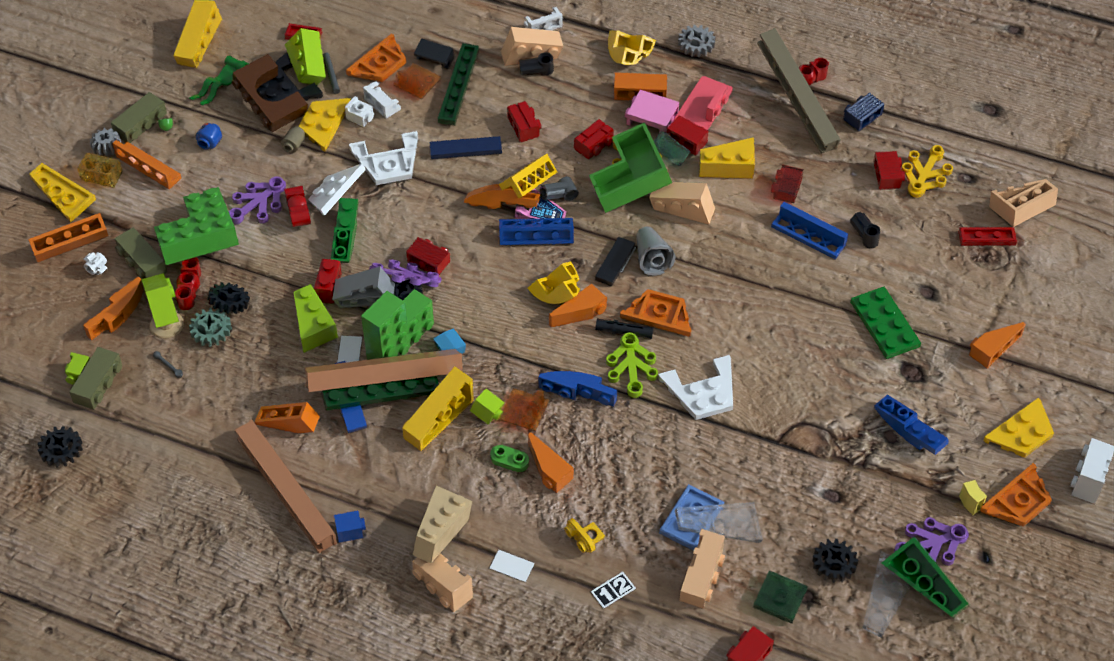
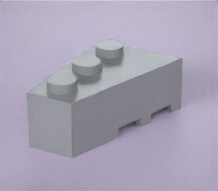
M376 267L335 279L332 300L339 308L372 306L386 291L394 295L395 283L381 267Z

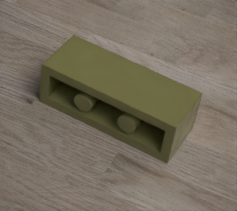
M151 92L147 93L111 122L113 131H117L121 140L131 143L167 114L165 103Z
M134 227L115 238L117 253L125 257L130 268L134 267L136 274L141 279L167 273L164 260Z
M97 347L69 392L73 403L93 410L97 404L101 403L105 391L111 387L115 375L121 371L122 362L119 353Z

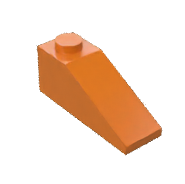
M590 284L573 299L565 302L549 314V326L556 327L593 319L606 310L607 297L593 284Z
M1024 322L986 332L979 338L976 337L970 344L969 356L988 369L1022 336L1026 324Z
M308 402L261 406L254 423L293 433L314 432L320 415Z
M530 432L528 434V446L545 487L558 493L574 479V468Z

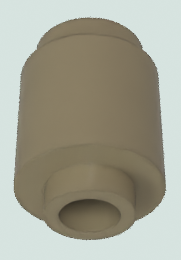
M298 126L290 128L281 141L283 149L287 152H296L305 139L304 130Z

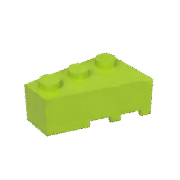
M310 284L294 291L303 353L338 338L336 323L312 285Z

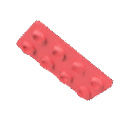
M702 76L674 120L680 115L708 130L715 118L719 116L724 104L727 103L733 90L732 86Z

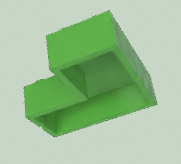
M645 122L613 136L612 139L622 160L589 175L605 213L672 183Z
M219 187L203 191V194L192 193L184 196L183 199L188 218H181L177 221L163 223L154 227L166 265L239 245L235 226Z
M415 289L404 300L386 291L361 315L367 360L405 355L414 343H417L421 336L427 330H430L434 324L432 300Z

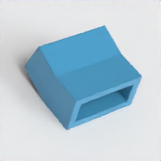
M454 328L434 338L435 345L440 351L456 349L459 353H465L466 344Z

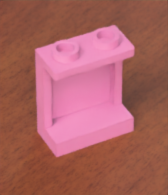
M640 90L637 96L633 97L631 107L627 108L625 112V118H627L626 125L630 126L632 121L645 122L646 125L660 129L659 136L666 138L667 128L679 112V102Z

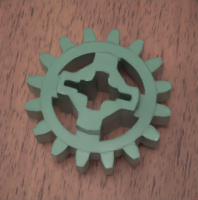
M209 308V312L203 309L202 314L196 313V319L191 318V324L189 325L191 337L194 338L195 342L200 341L201 346L208 343L209 347L212 346V343L219 345L220 340L225 342V336H230L229 330H232L231 321L226 316V312L220 314V309L214 312L212 308Z

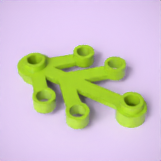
M626 333L620 339V346L606 357V364L609 367H615L618 363V358L627 352V357L614 370L608 372V381L611 383L618 382L620 374L628 368L630 382L627 385V393L632 398H638L642 395L643 385L638 381L636 367L646 373L648 380L655 381L658 378V370L653 367L651 368L649 365L655 364L656 354L649 352L639 345V339L635 334ZM635 352L645 357V363L635 356Z

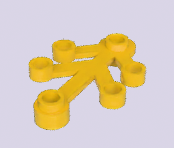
M934 145L931 147L929 159L924 168L919 161V152L915 150L909 152L908 160L912 164L908 162L903 163L901 171H904L909 181L908 192L912 197L919 198L928 189L945 187L947 179L942 175H951L953 166L946 163L942 168L932 170L935 162L943 159L944 149L942 146ZM913 166L919 175L917 180L912 173ZM936 177L935 181L925 183L926 179Z

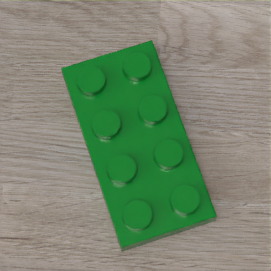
M885 286L851 298L850 303L886 359L920 348V340Z

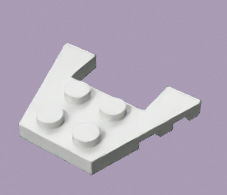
M417 131L401 134L404 148L368 154L365 141L349 144V149L358 162L363 164L366 169L365 171L376 185L412 179L418 142Z
M730 355L713 359V365L718 374L716 377L682 385L676 370L660 373L658 379L668 387L672 395H675L680 400L681 405L695 420L733 410Z

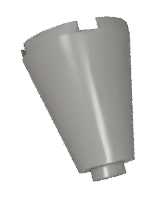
M648 226L641 228L637 232L639 267L647 275H661L665 273L664 270L668 267L669 269L673 267L675 253L653 228Z

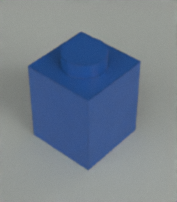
M359 511L334 515L339 543L363 538L362 530H366L364 518L359 516Z

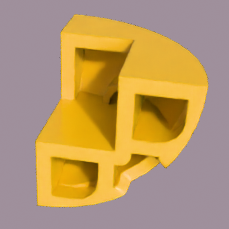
M611 30L608 36V49L611 58L616 63L634 65L641 59L648 57L654 48L656 40L644 35H629L618 30Z
M570 261L558 266L547 277L537 279L527 289L543 302L560 304L578 295L580 288L577 287L579 276Z

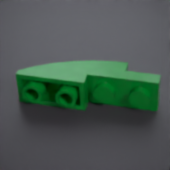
M339 199L331 260H338L340 263H350L357 229L358 199Z

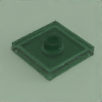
M769 570L753 608L792 624L808 590V586Z

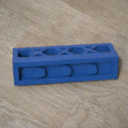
M783 202L780 206L779 215L771 225L772 228L833 259L838 257L847 243L848 233L786 202ZM782 219L788 222L789 226H782L778 223ZM795 229H802L805 231V234H798L795 232ZM818 237L821 239V242L815 243L811 241V238ZM834 245L837 247V250L833 252L827 246Z
M573 218L499 219L500 245L574 243Z

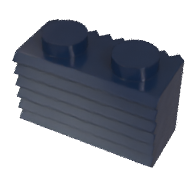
M871 93L865 96L861 95L853 105L849 104L846 106L843 120L860 132L883 114L884 102H881Z

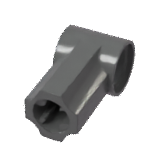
M563 177L556 183L543 184L540 187L543 200L564 198L566 201H571L579 194L570 177Z

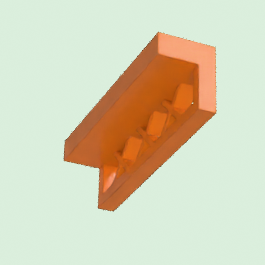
M118 140L113 142L117 158L164 187L171 189L182 179L179 172L131 143L126 142L122 144Z

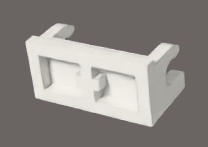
M553 7L554 12L550 15L542 16L532 21L529 16L524 17L526 20L524 26L529 29L552 31L562 27V14L557 7Z
M377 81L364 86V99L386 119L401 110V106L397 105L399 102L397 99L392 100L380 87L373 89L379 85Z

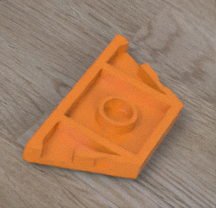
M391 33L347 68L346 75L383 82L406 64V57L401 52L399 44L395 41L394 34Z
M648 289L640 298L635 299L628 309H623L620 313V318L688 337L691 336L689 317L683 298Z
M1032 463L987 501L980 511L1024 527L1051 503L1052 499L1049 492L1045 489L1042 478H1039L1036 472V465Z

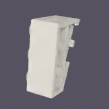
M1093 438L1089 445H1084L1081 453L1084 459L1079 460L1076 471L1079 474L1078 476L1074 475L1070 487H1073L1072 496L1095 504L1105 483V476L1108 473V467L1114 453L1113 445Z

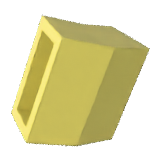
M976 480L963 483L959 497L964 507L974 515L980 511L987 496L979 488Z

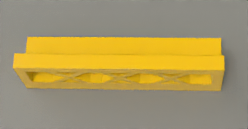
M545 154L508 177L499 186L501 190L512 186L518 198H521L556 174L557 170L548 154ZM545 164L547 165L549 171L545 170ZM518 183L522 184L523 192L519 187Z

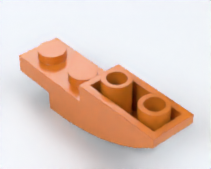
M493 184L469 192L464 199V203H469L471 206H487L489 209L500 208L503 202L507 205L519 204L526 208L537 207L540 201V194L528 192L523 197L518 198L512 186L501 190L499 184Z
M139 276L118 292H115L109 298L111 305L105 307L99 314L89 319L83 325L89 339L93 340L106 329L113 333L133 313L144 291Z

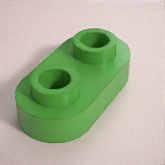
M497 445L491 450V461L497 466L515 472H523L529 467V456L523 451L504 445Z

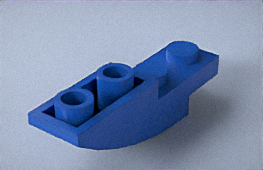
M573 371L541 373L538 377V388L546 392L558 394L563 398L575 400L578 394L586 399L590 398L599 401L603 405L613 407L617 401V390L602 385V377Z
M888 394L874 405L875 410L887 424L918 450L925 448L936 455L948 445L947 437L920 421L916 412Z

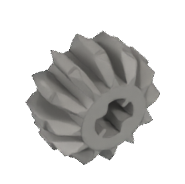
M104 127L102 131L97 130V133L92 134L90 145L94 154H98L99 157L103 155L106 157L108 155L114 156L113 142L115 140L121 142L117 131H113L112 128L106 130Z

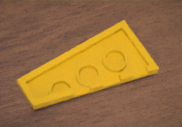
M43 163L29 173L31 180L70 222L96 200L94 194Z

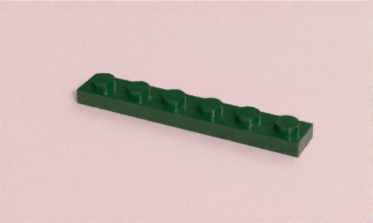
M462 43L438 115V123L453 126L456 124L479 53L478 45Z
M437 376L322 390L321 396L325 409L328 411L430 395L439 385Z

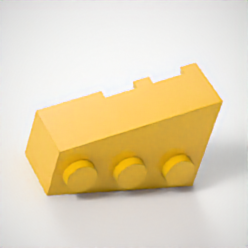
M754 137L700 149L699 177L753 179L755 168Z

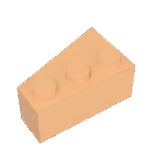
M511 27L501 54L505 66L519 64V60L538 58L541 53H550L553 59H556L563 48V43L559 31Z
M1043 179L1025 183L1023 187L1019 188L1011 186L1007 187L1005 191L998 192L993 190L991 191L989 207L1011 226L1015 227L1055 206L1058 188L1048 180Z
M701 529L697 548L695 547L694 556L688 567L679 601L704 608L706 601L710 602L713 594L711 586L717 583L719 577L717 569L718 566H723L726 555H723L725 536Z
M441 553L432 563L418 557L412 561L413 575L419 581L422 580L426 584L431 594H436L439 597L441 604L445 608L449 607L455 612L473 598L472 577L468 574L465 577L459 573L460 568L456 565L451 567L447 563L448 559Z

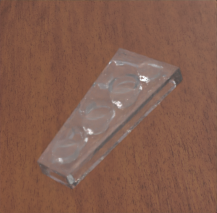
M754 502L681 507L675 510L678 530L700 533L701 529L724 535L725 538L761 543L763 540Z
M883 551L880 552L862 627L880 638L885 633L911 586L881 563L890 556Z

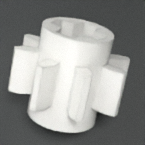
M94 252L89 253L84 258L86 261L84 268L91 275L95 273L97 275L102 274L107 269L105 266L107 259L99 252L96 254Z

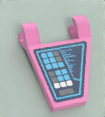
M534 188L530 192L540 194V201L537 207L529 208L528 211L524 207L517 206L514 215L516 219L565 218L567 211L551 200H543L541 192Z

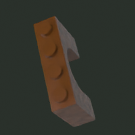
M267 54L234 71L232 84L236 90L241 92L246 103L249 102L254 114L259 115L264 127H268L271 132H274L305 115L308 110V104L298 91L280 101H267L257 94L256 91L259 86L278 76V65Z

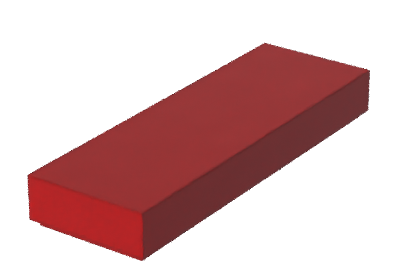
M959 227L958 230L960 246H1016L1017 243L1014 227Z

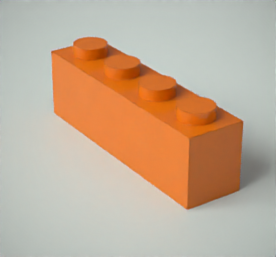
M98 213L28 240L37 262H41L103 239L109 235L101 214Z

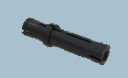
M597 318L595 330L611 332L613 335H616V333H633L637 337L652 339L654 327L618 322L615 319L611 321Z

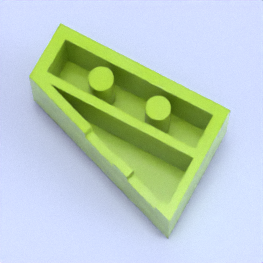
M301 28L285 44V48L300 83H315L318 85L326 78L319 31Z
M164 273L141 279L156 328L179 322L172 299L176 296L170 279L165 278Z

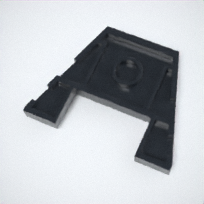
M287 52L275 62L278 65V76L259 86L256 91L261 98L267 101H280L297 91L305 101H308V98L316 97L317 99L323 97V92L315 83L298 90L284 73V71L293 67Z

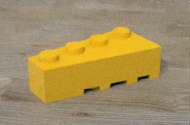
M194 0L173 55L177 64L197 68L202 61L203 55L222 21L215 1Z
M454 366L413 416L404 423L402 427L403 439L422 451L474 401L473 379Z

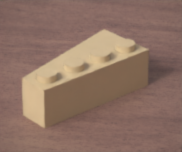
M436 486L416 535L413 556L432 563L469 520L472 501Z

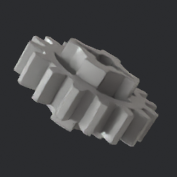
M693 25V28L687 26V30L682 29V32L679 33L678 46H680V50H685V54L691 53L692 57L694 54H697L698 57H700V54L706 56L707 52L711 53L712 48L715 47L713 31L708 32L709 28L703 29L702 25L699 28L696 25Z

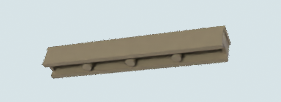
M773 28L761 33L760 37L762 40L758 41L757 44L820 153L837 149L841 139L777 30Z

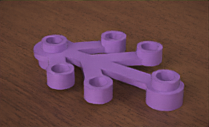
M276 176L271 178L268 183L248 182L246 184L247 193L235 192L232 195L235 204H241L244 200L252 201L241 209L232 208L229 211L233 224H240L244 216L258 205V222L262 224L268 222L267 198L272 194L271 211L273 213L281 212L280 193L286 188L285 181L281 177ZM257 190H265L262 193H256Z
M392 259L388 263V268L390 269L383 268V265L380 263H372V266L369 267V269L381 267L386 274L392 275L391 280L394 282L410 280V283L413 285L425 284L430 287H438L442 280L438 273H425L418 269V264L411 262L407 263L406 269L400 267L399 261Z
M932 517L925 519L924 529L917 527L913 523H909L906 526L905 534L908 537L918 536L926 539L920 543L925 549L932 548L929 554L935 562L942 544L950 542L948 551L944 552L942 556V563L947 566L954 563V554L958 544L966 542L969 536L964 525L955 524L950 527L937 522ZM936 529L945 534L939 536L929 531H934ZM906 542L897 543L894 552L898 550L901 546H903Z

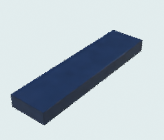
M500 136L429 142L431 159L502 154Z

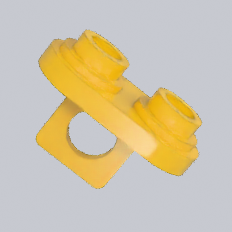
M571 518L567 521L564 528L569 538H575L577 547L582 553H592L596 549L595 544L605 538L603 532L594 522L582 528L575 519ZM593 530L597 533V537L591 539L586 532Z

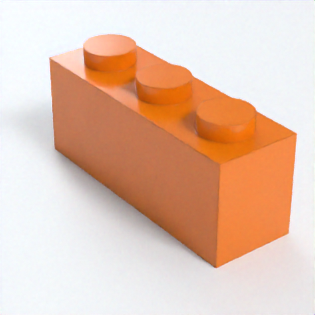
M615 72L614 100L632 101L633 97L637 96L640 90L666 98L667 75Z

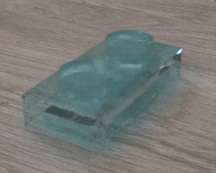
M661 131L654 141L658 151L678 166L682 165L690 153L687 148L664 131Z

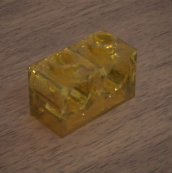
M87 152L77 168L81 180L113 188L123 172L120 160Z

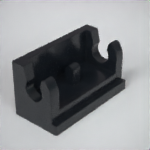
M422 38L414 52L417 60L423 57L442 63L446 69L449 68L455 58L453 48Z

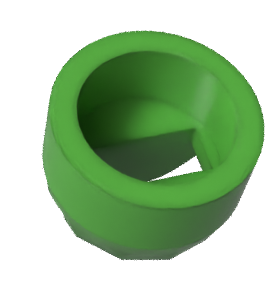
M172 118L158 120L159 127L163 131L170 130L173 126Z

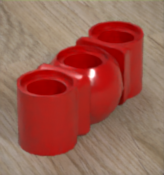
M816 58L814 61L809 62V65L804 64L798 68L810 86L814 81L818 82L826 79L829 62L825 58Z
M303 186L285 188L292 226L299 227L311 224Z
M197 257L182 261L181 274L176 280L177 289L175 296L178 307L181 310H190L195 305V292L200 287L199 277L201 276V268Z

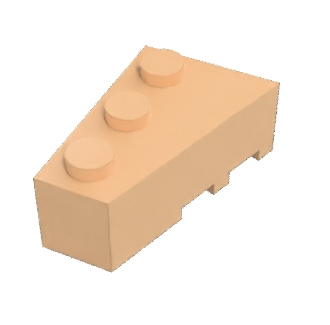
M672 182L665 187L651 192L649 197L654 210L705 224H710L715 211L707 183Z

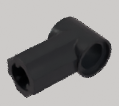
M541 53L538 58L519 60L521 75L540 73L541 75L548 76L554 72L553 56L550 53Z
M861 211L855 213L850 219V223L862 237L863 245L867 248L877 247L880 238V227L872 224L865 213H861Z

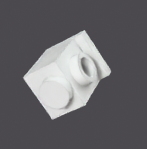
M356 96L345 106L346 119L362 127L374 117L373 106L358 100Z

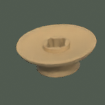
M177 313L179 322L156 328L152 318L150 331L156 337L171 338L181 332L184 320Z

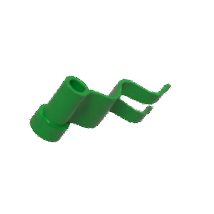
M230 55L227 56L224 61L225 66L220 74L215 78H206L201 91L189 99L194 100L203 97L212 84L208 98L201 101L200 105L203 106L210 103L221 85L228 86L232 83L233 72L249 63L243 60L239 61Z

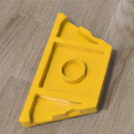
M351 99L313 101L298 127L304 130L305 136L311 142H316L322 151H326L346 114L345 106Z
M1037 398L987 434L983 441L988 444L993 442L1001 445L1000 449L1012 451L1016 455L1025 458L1050 440L1054 435V431L1041 400Z

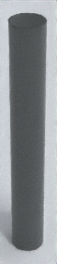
M326 52L323 54V59L333 93L338 94L340 93L339 85L330 55Z

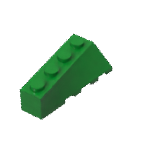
M915 537L911 538L881 562L953 618L970 605Z

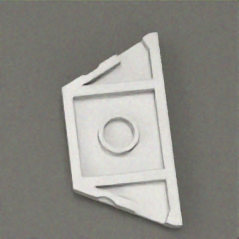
M358 164L324 178L323 183L312 192L313 194L308 200L322 215H326L366 170L363 164Z

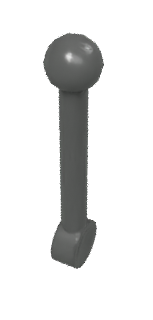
M159 351L153 353V357L161 360L175 372L177 378L183 376L182 370H177L161 356Z

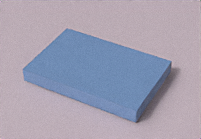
M688 484L660 528L659 534L694 551L699 543L700 530L705 529L709 531L723 508L724 502Z

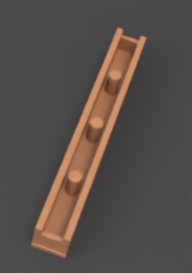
M456 349L304 368L308 392L446 375L454 366L463 372L462 353H459Z
M253 420L235 429L236 434L239 436L237 441L317 552L321 553L332 545H336L337 541L334 531Z

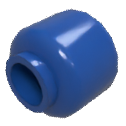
M214 123L203 124L195 136L197 144L205 150L214 149L222 139V132L219 126Z

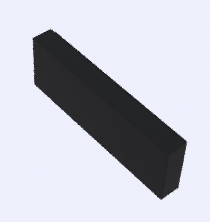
M618 237L598 270L595 280L613 286L634 250L635 242Z

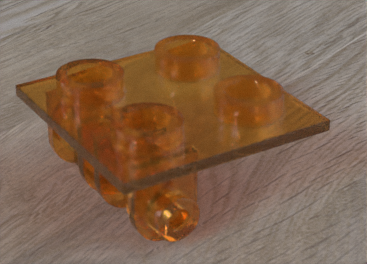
M413 63L405 72L398 71L396 73L398 80L393 86L422 100L442 77Z
M513 388L499 420L536 432L550 400L544 397V392L541 390L530 394Z

